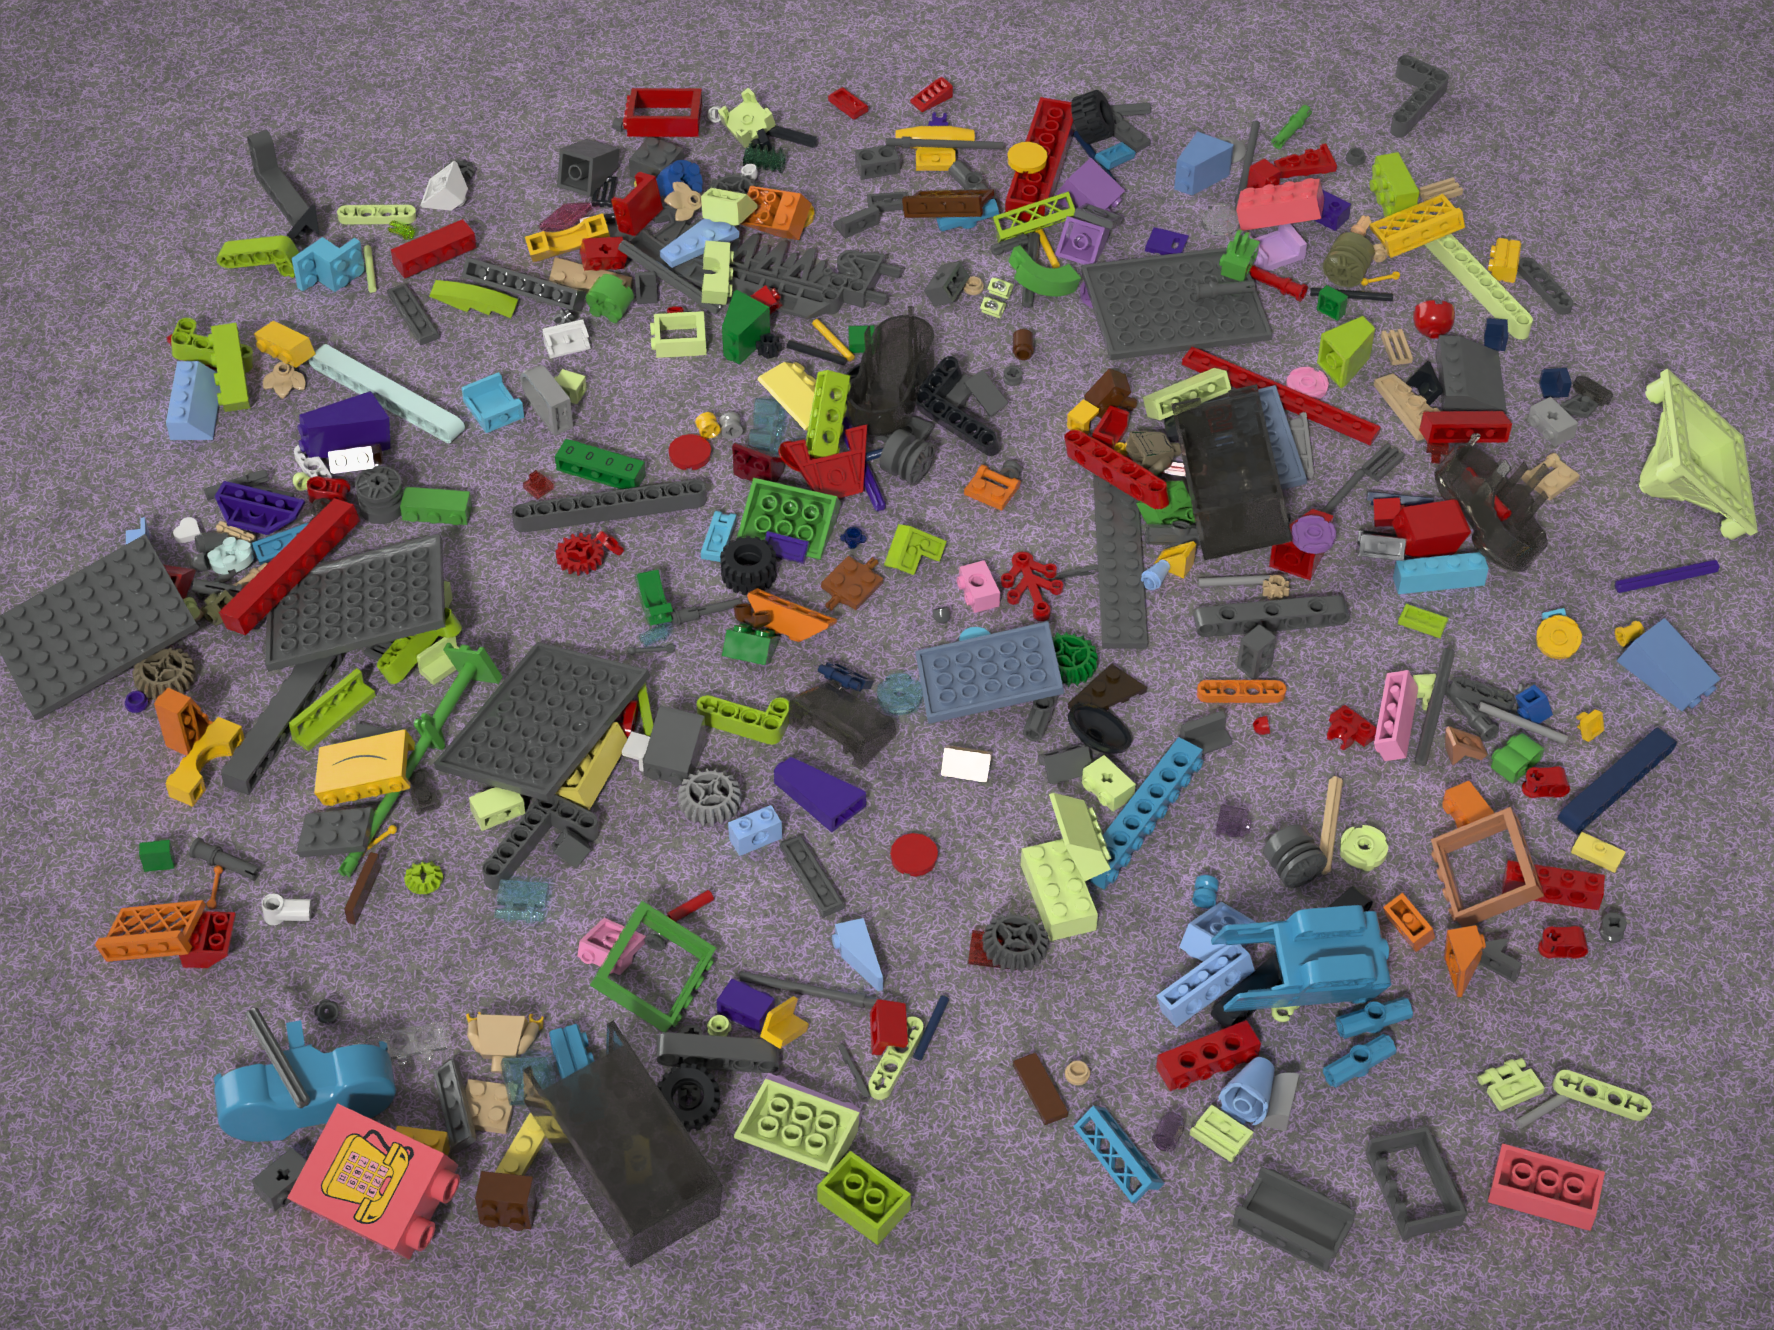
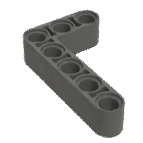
M1403 55L1398 58L1395 75L1399 80L1413 85L1417 89L1393 114L1390 132L1395 137L1406 136L1446 93L1449 75L1447 72L1409 55Z
M265 129L247 136L253 170L257 180L293 227L309 207L279 169L274 143L269 131Z
M554 794L549 802L536 799L484 862L482 872L485 886L492 890L502 888L552 826L561 831L567 827L585 841H595L599 836L597 816Z

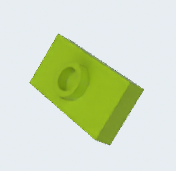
M1406 604L1399 617L1398 624L1441 639L1449 618Z

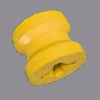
M711 412L702 413L695 420L701 437L705 439L714 438L721 431L716 416Z

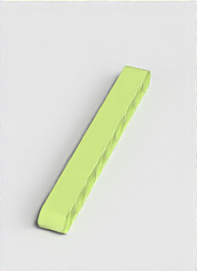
M1452 234L1424 244L1496 319H1508V332L1517 339L1529 337L1533 322L1532 316Z

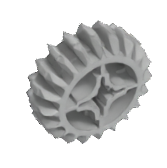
M706 768L705 772L697 769L696 775L689 773L688 779H683L682 786H679L678 803L681 812L685 813L686 819L692 818L694 824L701 821L702 826L706 822L710 823L713 827L717 821L721 825L724 819L730 821L732 815L737 814L738 808L741 805L742 794L738 781H735L733 775L727 776L726 771L719 773L717 768L714 771H709ZM721 790L724 791L728 796H723ZM692 797L696 798L699 803L693 801Z

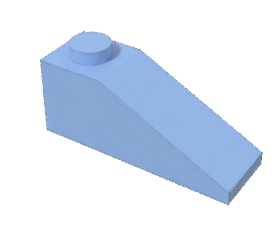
M864 918L835 924V934L832 935L834 949H839L841 957L877 991H882L883 976Z

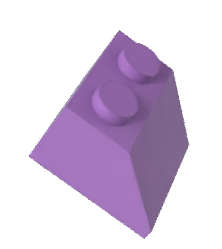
M1067 216L1055 255L1084 265L1096 263L1105 248L1110 229Z

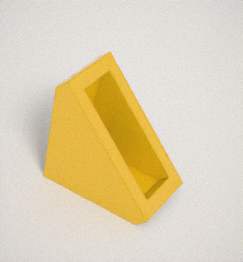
M1192 541L1164 549L1154 564L1160 560H1165L1170 564L1168 572L1184 579L1194 565L1196 543Z

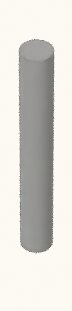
M1558 1094L1517 1119L1516 1124L1522 1129L1571 1098Z

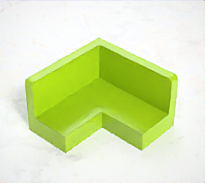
M898 524L884 566L914 575L921 555L940 562L947 541L912 526Z

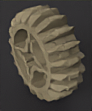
M171 646L169 649L164 648L134 665L132 676L138 691L142 692L148 700L153 697V700L156 701L157 697L163 694L167 688L184 694V691H190V685H193L195 681L196 670L194 661H192L187 652L184 653L181 648L176 650Z

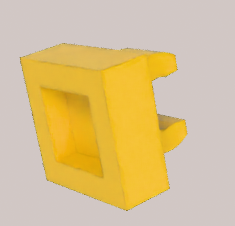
M1595 709L1589 714L1581 712L1576 716V719L1580 720L1577 728L1581 730L1583 740L1590 742L1605 731L1603 713Z

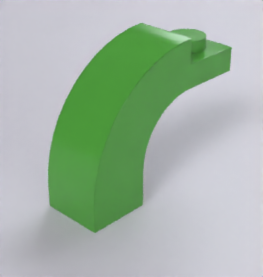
M1020 245L1013 248L1008 261L1017 271L1014 279L1030 291L1041 295L1058 297L1071 294L1076 291L1081 277L1070 264L1054 269L1043 267L1033 261Z

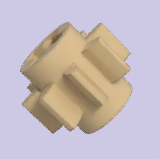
M1270 575L1269 581H1263V596H1267L1269 600H1282L1283 596H1289V581H1285L1281 575Z

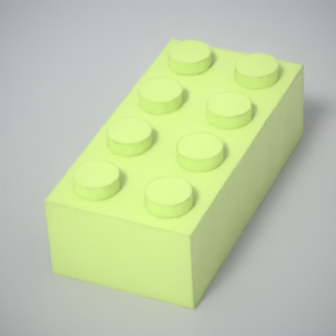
M1061 839L1022 848L1021 867L1045 930L1048 932L1049 940L1053 941L1095 931L1098 913L1086 883L1070 856L1064 840Z

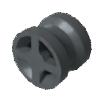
M1618 913L1606 914L1603 917L1599 930L1601 938L1610 943L1621 941L1627 926L1626 919Z

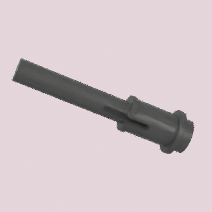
M739 598L699 608L693 606L681 610L673 609V612H670L671 624L680 626V623L699 620L700 616L733 609V606L741 603Z

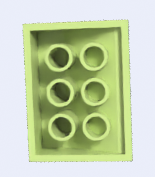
M765 1079L735 1132L734 1138L830 1173L849 1150L858 1132L860 1112Z

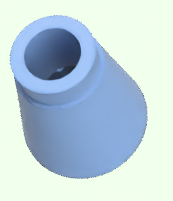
M1160 560L1144 571L1141 581H1144V587L1148 590L1158 589L1170 570V564L1165 560Z

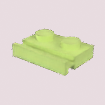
M1213 1105L1206 1110L1197 1121V1124L1190 1129V1136L1231 1163L1236 1155H1239L1253 1138L1254 1133Z

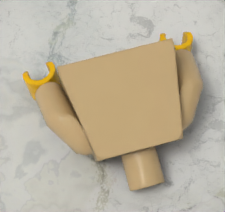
M478 1012L476 1018H471L470 1013L466 1014L468 1021L467 1037L474 1050L480 1053L483 1059H492L491 1072L504 1074L506 1073L507 1060H518L520 1055L524 1054L533 1043L538 1031L542 1030L544 1016H541L540 1020L535 1021L533 1020L534 1014H530L528 1024L525 1016L482 1015L481 1012Z

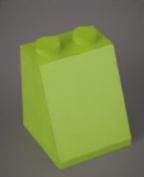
M1364 316L1321 334L1317 363L1341 389L1350 382L1370 359L1375 328Z

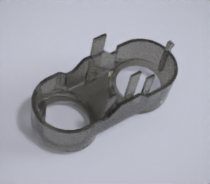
M1472 434L1468 443L1456 444L1436 468L1434 475L1437 489L1445 501L1458 500L1466 520L1474 530L1471 536L1472 543L1481 555L1506 570L1513 572L1526 571L1548 545L1546 532L1542 530L1533 515L1549 497L1545 491H1542L1534 501L1530 493L1550 470L1543 463L1526 485L1516 484L1529 469L1526 463L1523 462L1508 479L1507 474L1512 468L1507 460L1504 459L1498 465L1488 454L1473 446L1481 435ZM1471 467L1478 477H1473L1466 468ZM1495 495L1511 511L1510 517L1504 521L1499 520L1496 516L1497 512L1494 509Z

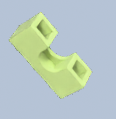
M705 241L703 269L712 270L716 274H704L701 303L726 305L727 297L732 296V285L729 284V280H732L733 268H729V263L733 264L734 251H730V243Z

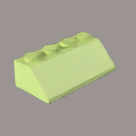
M1057 793L1049 794L1065 846L1084 882L1111 870L1108 862L1111 859V855L1106 847L1107 844L1093 807L1088 808L1085 801Z

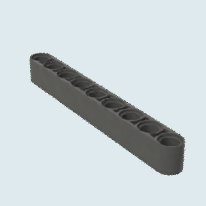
M693 479L518 504L512 509L513 526L516 531L525 533L699 508L706 503V485L702 480Z

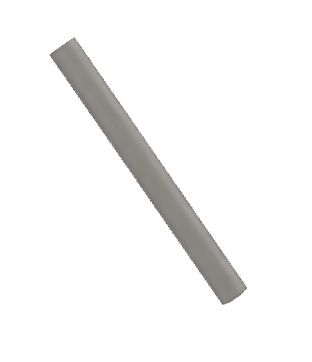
M1274 574L1281 575L1285 581H1288L1287 574ZM1270 575L1198 578V586L1263 584L1264 580L1269 581Z
M1480 702L1478 706V711L1565 744L1567 741V735L1483 702Z

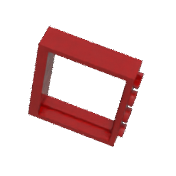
M632 88L631 94L627 95L626 110L624 111L623 126L624 129H627V137H699L702 113V88ZM636 108H691L690 116H635Z

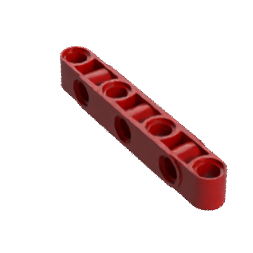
M1071 430L1064 435L1067 456L1082 467L1153 509H1163L1169 505L1166 482L1155 476L1152 472L1079 430Z

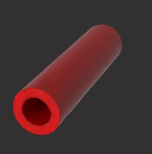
M707 890L669 911L667 916L676 922L714 901V897Z

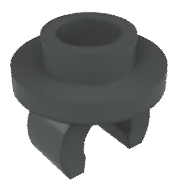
M561 308L559 309L561 314L555 315L552 320L556 324L561 325L573 322L575 316L569 309L564 310Z

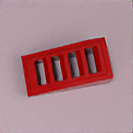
M940 77L910 99V103L923 113L952 98L953 86L946 79Z

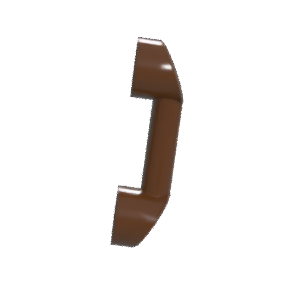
M749 603L733 606L734 616L740 622L749 623L754 628L764 627L771 623L769 611H760L752 614V607Z

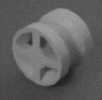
M728 412L720 417L719 423L724 438L735 439L741 436L743 429L740 416L737 413Z

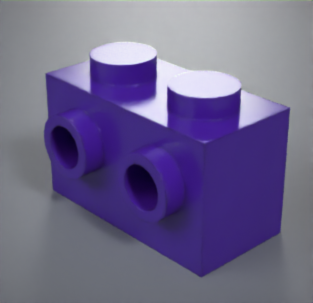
M1322 189L1324 196L1321 219L1314 221L1337 231L1349 219L1351 204Z

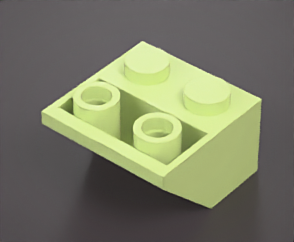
M710 188L701 196L703 218L710 219L713 222H725L733 226L739 225L758 208L757 203L747 194Z

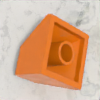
M1476 925L1447 930L1444 959L1457 997L1463 996L1481 960L1482 950L1486 948L1485 938L1483 934H1479Z

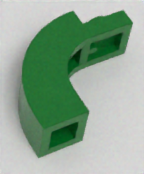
M659 569L635 574L641 605L649 626L671 622L670 612H673L672 605L666 601Z

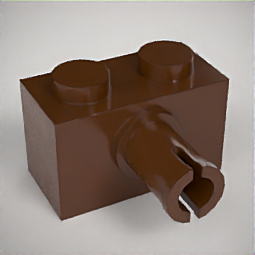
M1111 368L1084 395L1087 402L1099 408V413L1096 415L1099 418L1104 416L1110 405L1116 408L1119 406L1129 411H1133V408L1135 409L1137 406V400L1129 397L1131 389L1126 374Z

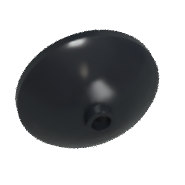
M1079 703L1072 706L1068 712V722L1072 731L1089 748L1107 754H1119L1127 751L1130 747L1132 738L1127 727L1107 710L1092 704Z

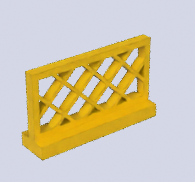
M1441 194L1370 223L1369 226L1371 231L1385 246L1388 256L1393 258L1465 228L1462 210L1455 208L1445 195ZM1438 203H1443L1442 206H1434ZM1424 211L1423 214H1416V212ZM1430 212H1438L1437 215H1429ZM1412 219H1414V220H1419L1418 223L1410 222V221H1411ZM1382 226H1387L1386 229H1378ZM1400 227V230H1392V228Z

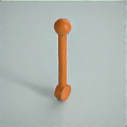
M220 865L214 867L215 878L211 899L207 902V907L211 910L217 907L215 901L219 877L223 872V867Z

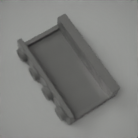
M1262 1166L1259 1170L1258 1178L1243 1205L1237 1208L1232 1226L1328 1272L1353 1226L1356 1212L1344 1203L1333 1201L1325 1194L1305 1187L1299 1181L1290 1180L1280 1175L1276 1170L1267 1169Z

